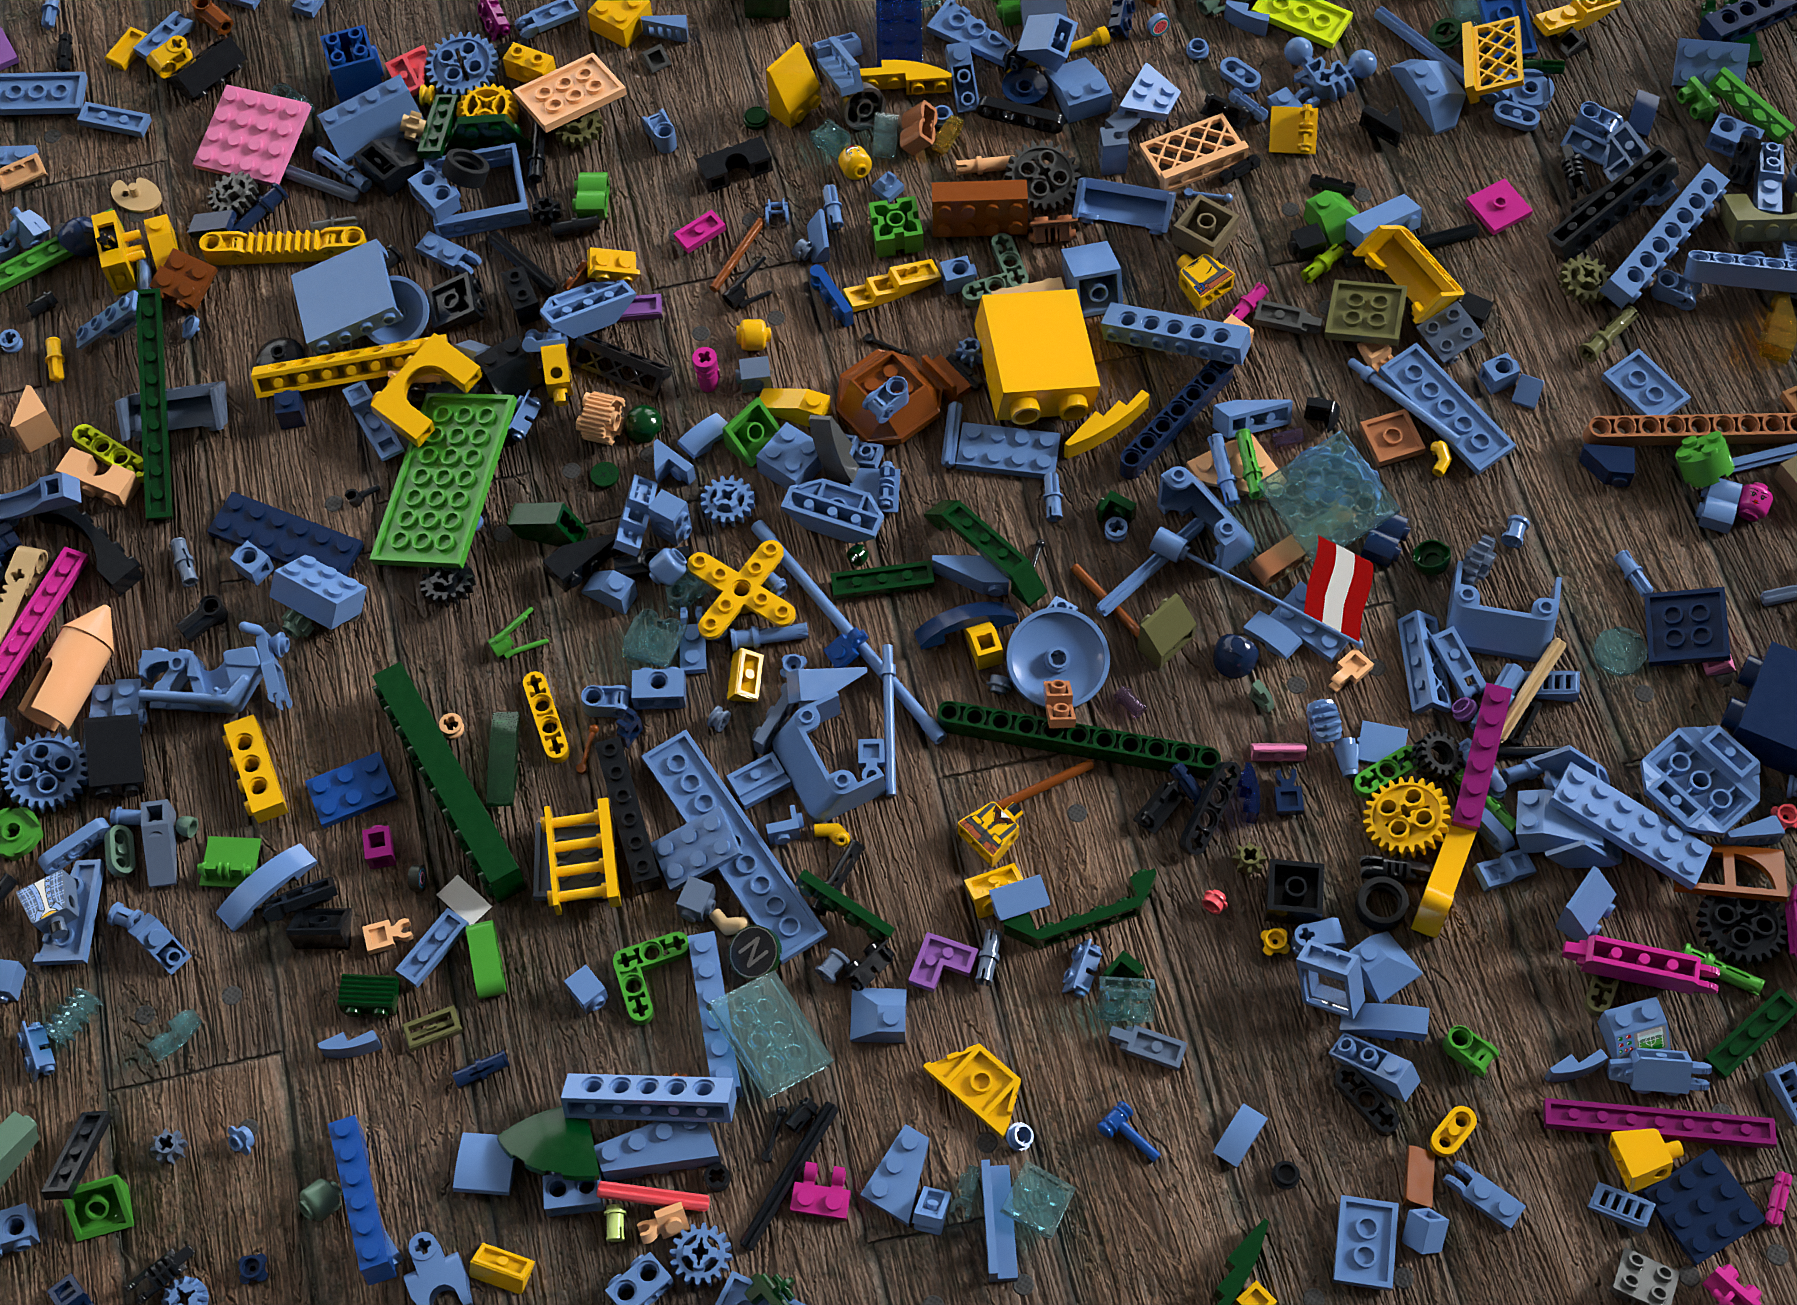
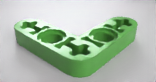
M673 932L621 949L614 955L613 965L629 1016L635 1024L646 1025L654 1016V1009L642 972L686 957L690 949L688 937L684 933ZM675 941H679L682 944L681 950H676L674 947ZM663 944L666 945L668 955H664ZM650 948H656L660 952L659 956L654 960H648L644 957L645 952ZM636 953H639L642 961L641 964H638ZM627 957L630 961V966L624 968L622 959ZM631 981H638L641 983V988L636 993H629L626 990L627 984ZM635 1000H641L645 1010V1015L642 1017L636 1013L638 1009Z

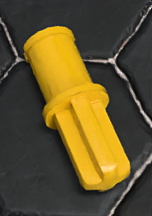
M49 337L45 340L47 352L45 363L48 365L49 379L55 381V383H60L61 380H64L63 364L65 362V357L62 355L61 340L57 337Z

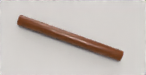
M757 218L709 286L711 291L718 292L763 228L765 221L762 218Z
M1078 563L1071 567V572L1100 601L1108 595ZM1118 605L1112 613L1139 639L1140 626Z
M1088 759L1005 797L996 803L1004 810L1012 802L1018 804L1094 769V764L1091 759Z

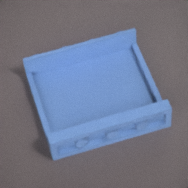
M377 239L291 275L306 344L317 355L326 353L333 348L350 343L354 339L371 334L373 331L404 319L396 307L385 260L389 258L387 250Z

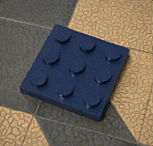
M1725 587L1644 594L1650 667L1731 661Z
M1712 1148L1671 1173L1668 1178L1655 1183L1641 1193L1644 1199L1656 1204L1653 1211L1694 1267L1766 1221L1765 1217Z

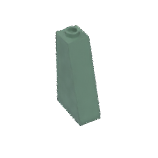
M16 1111L0 1124V1189L39 1140L36 1122L30 1116H22Z

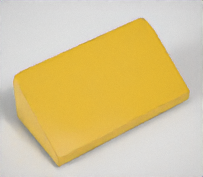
M740 648L733 654L727 693L728 700L758 701L764 655L744 648Z
M482 1243L470 1261L469 1276L505 1290L522 1294L535 1261Z

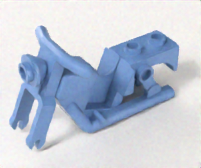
M245 621L241 622L239 629L242 632L256 635L257 649L251 646L226 650L223 653L224 662L213 671H207L203 662L191 650L178 649V652H170L164 648L142 650V656L137 666L139 676L148 683H153L156 676L165 671L167 672L160 681L155 683L153 690L140 689L139 699L141 701H150L151 709L236 714L244 709L264 676L268 699L276 704L277 708L281 711H284L283 702H286L290 710L293 703L289 696L283 670L277 657L282 658L285 653H288L290 647L289 638L285 636L284 632H279L271 637L260 625ZM191 682L193 692H181L185 685Z

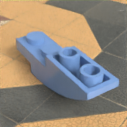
M1762 142L1761 145L1763 147L1755 166L1753 206L1766 213L1782 215L1784 145L1774 142Z

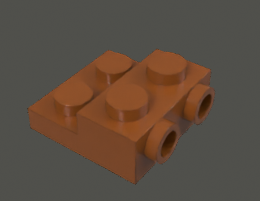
M173 248L164 266H159L149 287L151 289L160 288L162 300L166 301L168 298L175 301L174 304L187 311L190 308L197 311L218 269L213 265Z

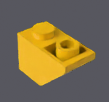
M991 622L963 629L978 670L1003 663V648L996 629Z

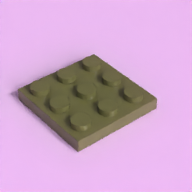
M1335 280L1325 328V339L1398 346L1407 286Z

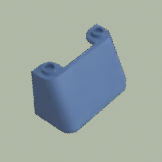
M1181 466L1170 468L1161 474L1157 507L1164 515L1169 510H1175L1183 517L1190 511H1193L1204 522L1205 526L1220 543L1214 547V553L1217 557L1212 565L1227 572L1253 553L1255 541L1252 535L1203 482Z

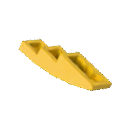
M928 259L890 267L888 274L866 278L864 285L844 288L842 295L853 309V312L876 307L919 291L941 280L942 276L933 260Z
M1141 390L1127 405L1118 400L1104 416L1095 411L1065 442L1064 457L1069 459L1091 450L1121 432L1148 409L1150 395Z

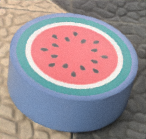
M1157 13L1149 19L1147 30L1153 36H1160L1168 30L1170 20L1164 13Z

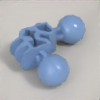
M1304 37L1292 38L1284 48L1286 60L1290 64L1302 66L1304 69L1294 75V82L1307 84L1313 91L1314 96H1317L1319 99L1329 98L1335 102L1337 96L1345 97L1347 91L1352 93L1356 90L1353 76L1361 79L1368 78L1377 68L1375 55L1365 49L1355 51L1345 66H1343L1340 60L1333 62L1331 70L1325 69L1326 62L1322 57L1315 60L1312 58V44Z

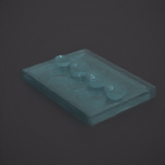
M775 970L710 1001L706 1006L765 1100L829 1067L834 1062Z

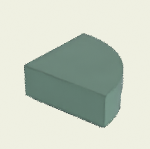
M1259 679L1256 680L1251 686L1249 696L1265 712L1269 713L1274 709L1273 698Z

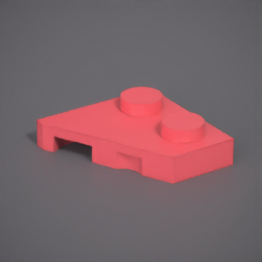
M424 45L385 63L392 78L399 74L401 75L412 97L419 94L422 84L425 85V66L427 65L426 58L428 52Z

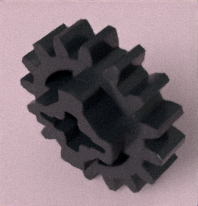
M468 563L464 564L463 569L440 566L434 569L429 567L430 573L423 574L424 581L419 583L424 599H427L428 604L435 603V606L438 608L441 604H445L446 608H449L452 602L459 605V599L467 600L466 594L473 593L472 586L476 585L475 575L472 568H469Z

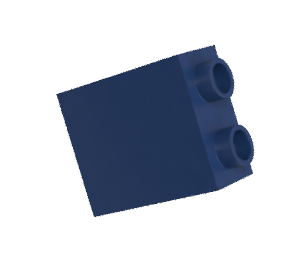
M1772 641L1762 659L1750 654L1747 656L1736 683L1749 688L1744 701L1733 696L1731 697L1721 719L1720 726L1732 730L1731 736L1758 759L1760 764L1789 776L1790 774L1794 775L1797 778V651Z

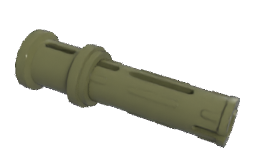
M1627 306L1602 331H1595L1587 343H1582L1579 346L1581 357L1587 362H1595L1599 358V354L1602 351L1608 350L1611 347L1612 341L1639 317V313L1632 316L1637 310L1632 306Z

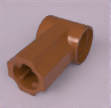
M191 0L198 22L207 24L218 35L223 34L225 36L231 31V27L234 25L233 20L212 3V0Z

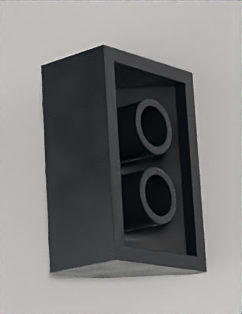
M227 36L214 42L165 79L188 100L192 98L198 100L208 93L206 89L213 84L216 87L225 81L224 75L231 71L233 74L243 67L242 62L247 58L231 36Z

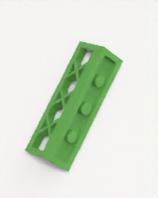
M1725 66L1708 84L1711 89L1751 123L1765 130L1764 134L1775 143L1781 144L1796 128V126Z

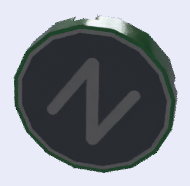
M750 925L739 930L733 937L729 946V960L732 968L739 976L750 980H762L770 976L779 966L782 946L778 936L771 929L760 925Z

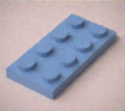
M963 422L956 469L1044 479L1046 473L1056 472L1061 433Z

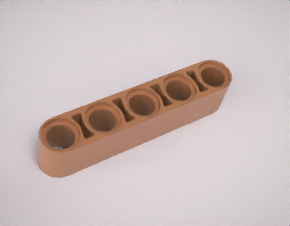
M1343 501L1339 502L1256 557L1250 563L1248 569L1265 588L1270 587L1317 555L1318 535L1336 543L1351 533L1359 525L1360 519Z

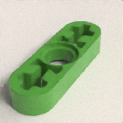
M1403 746L1358 773L1353 783L1355 794L1361 798L1372 797V792H1380V785L1387 788L1389 780L1395 783L1399 780V777L1403 778L1415 771L1418 766L1413 767L1409 760L1402 763L1401 767L1398 765L1405 755L1411 757V753L1414 752L1411 750L1413 746ZM1383 766L1391 767L1394 771V776L1384 777L1380 773V768ZM1373 776L1376 780L1371 783L1369 789L1366 786L1363 788L1360 786L1362 780L1364 783H1368L1373 779Z

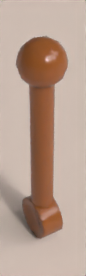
M596 724L589 726L590 734L582 761L576 766L577 772L581 775L587 772L586 762L594 736L599 731V727Z

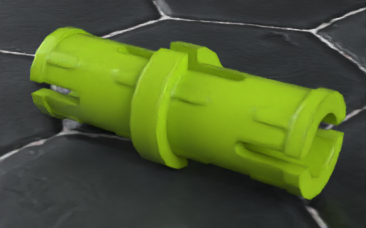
M1333 244L1322 255H1317L1314 258V262L1301 271L1302 279L1304 281L1307 280V283L1311 284L1323 272H1328L1331 269V265L1343 257L1344 250L1342 247H1338V244Z

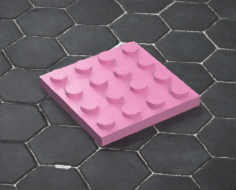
M226 85L192 164L196 169L230 176L231 172L237 175L242 171L244 175L248 173L256 183L271 186L275 182L279 185L310 113L311 106L309 103Z

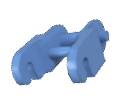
M782 198V202H771L768 199V203H765L766 226H769L771 214L781 213L786 217V225H789L788 202H785L784 198ZM771 207H782L783 210L771 211Z

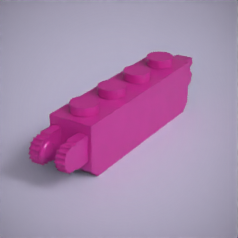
M1598 935L1589 936L1587 940H1579V943L1566 941L1563 945L1561 957L1576 961V965L1581 966L1580 971L1690 995L1694 991L1707 994L1718 993L1717 984L1699 980V976L1718 978L1720 976L1719 968L1701 964V959L1697 956Z

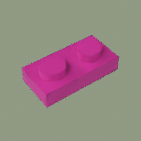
M710 210L673 233L674 239L689 254L726 231V224L713 210Z

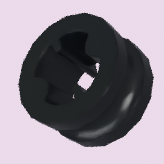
M715 1163L710 1165L704 1174L707 1187L714 1192L724 1191L730 1184L729 1170L723 1164ZM721 1172L724 1173L722 1174L723 1182H711L713 1181V1173L717 1175Z

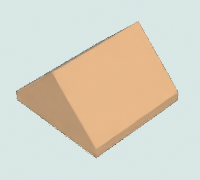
M26 385L10 427L24 451L31 453L61 437L32 386Z

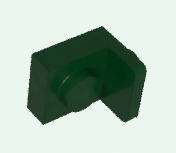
M1110 490L1106 498L1101 497L1096 506L1098 511L1097 520L1103 522L1110 512L1114 517H1121L1131 523L1136 516L1137 503Z

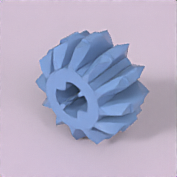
M1320 699L1307 705L1306 715L1309 730L1317 744L1334 742L1340 739L1342 735L1340 713H1338L1337 706L1331 699Z

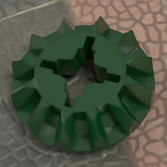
M1444 18L1437 21L1428 32L1429 42L1442 51L1446 48L1453 49L1455 44H1461L1462 22L1456 18ZM1450 30L1451 35H1448L1447 38L1444 39L1443 36L1446 35L1447 32Z

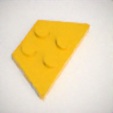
M980 1043L966 1048L963 1052H954L946 1055L947 1058L933 1063L930 1061L923 1065V1070L999 1137L1002 1139L1006 1137L1021 1084V1079Z

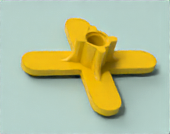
M768 540L763 542L739 572L703 552H697L689 557L687 561L689 572L694 577L721 592L720 596L698 623V631L703 638L707 640L719 638L739 613L746 614L750 611L778 627H787L794 622L796 618L794 607L761 586L784 556V549L778 541Z

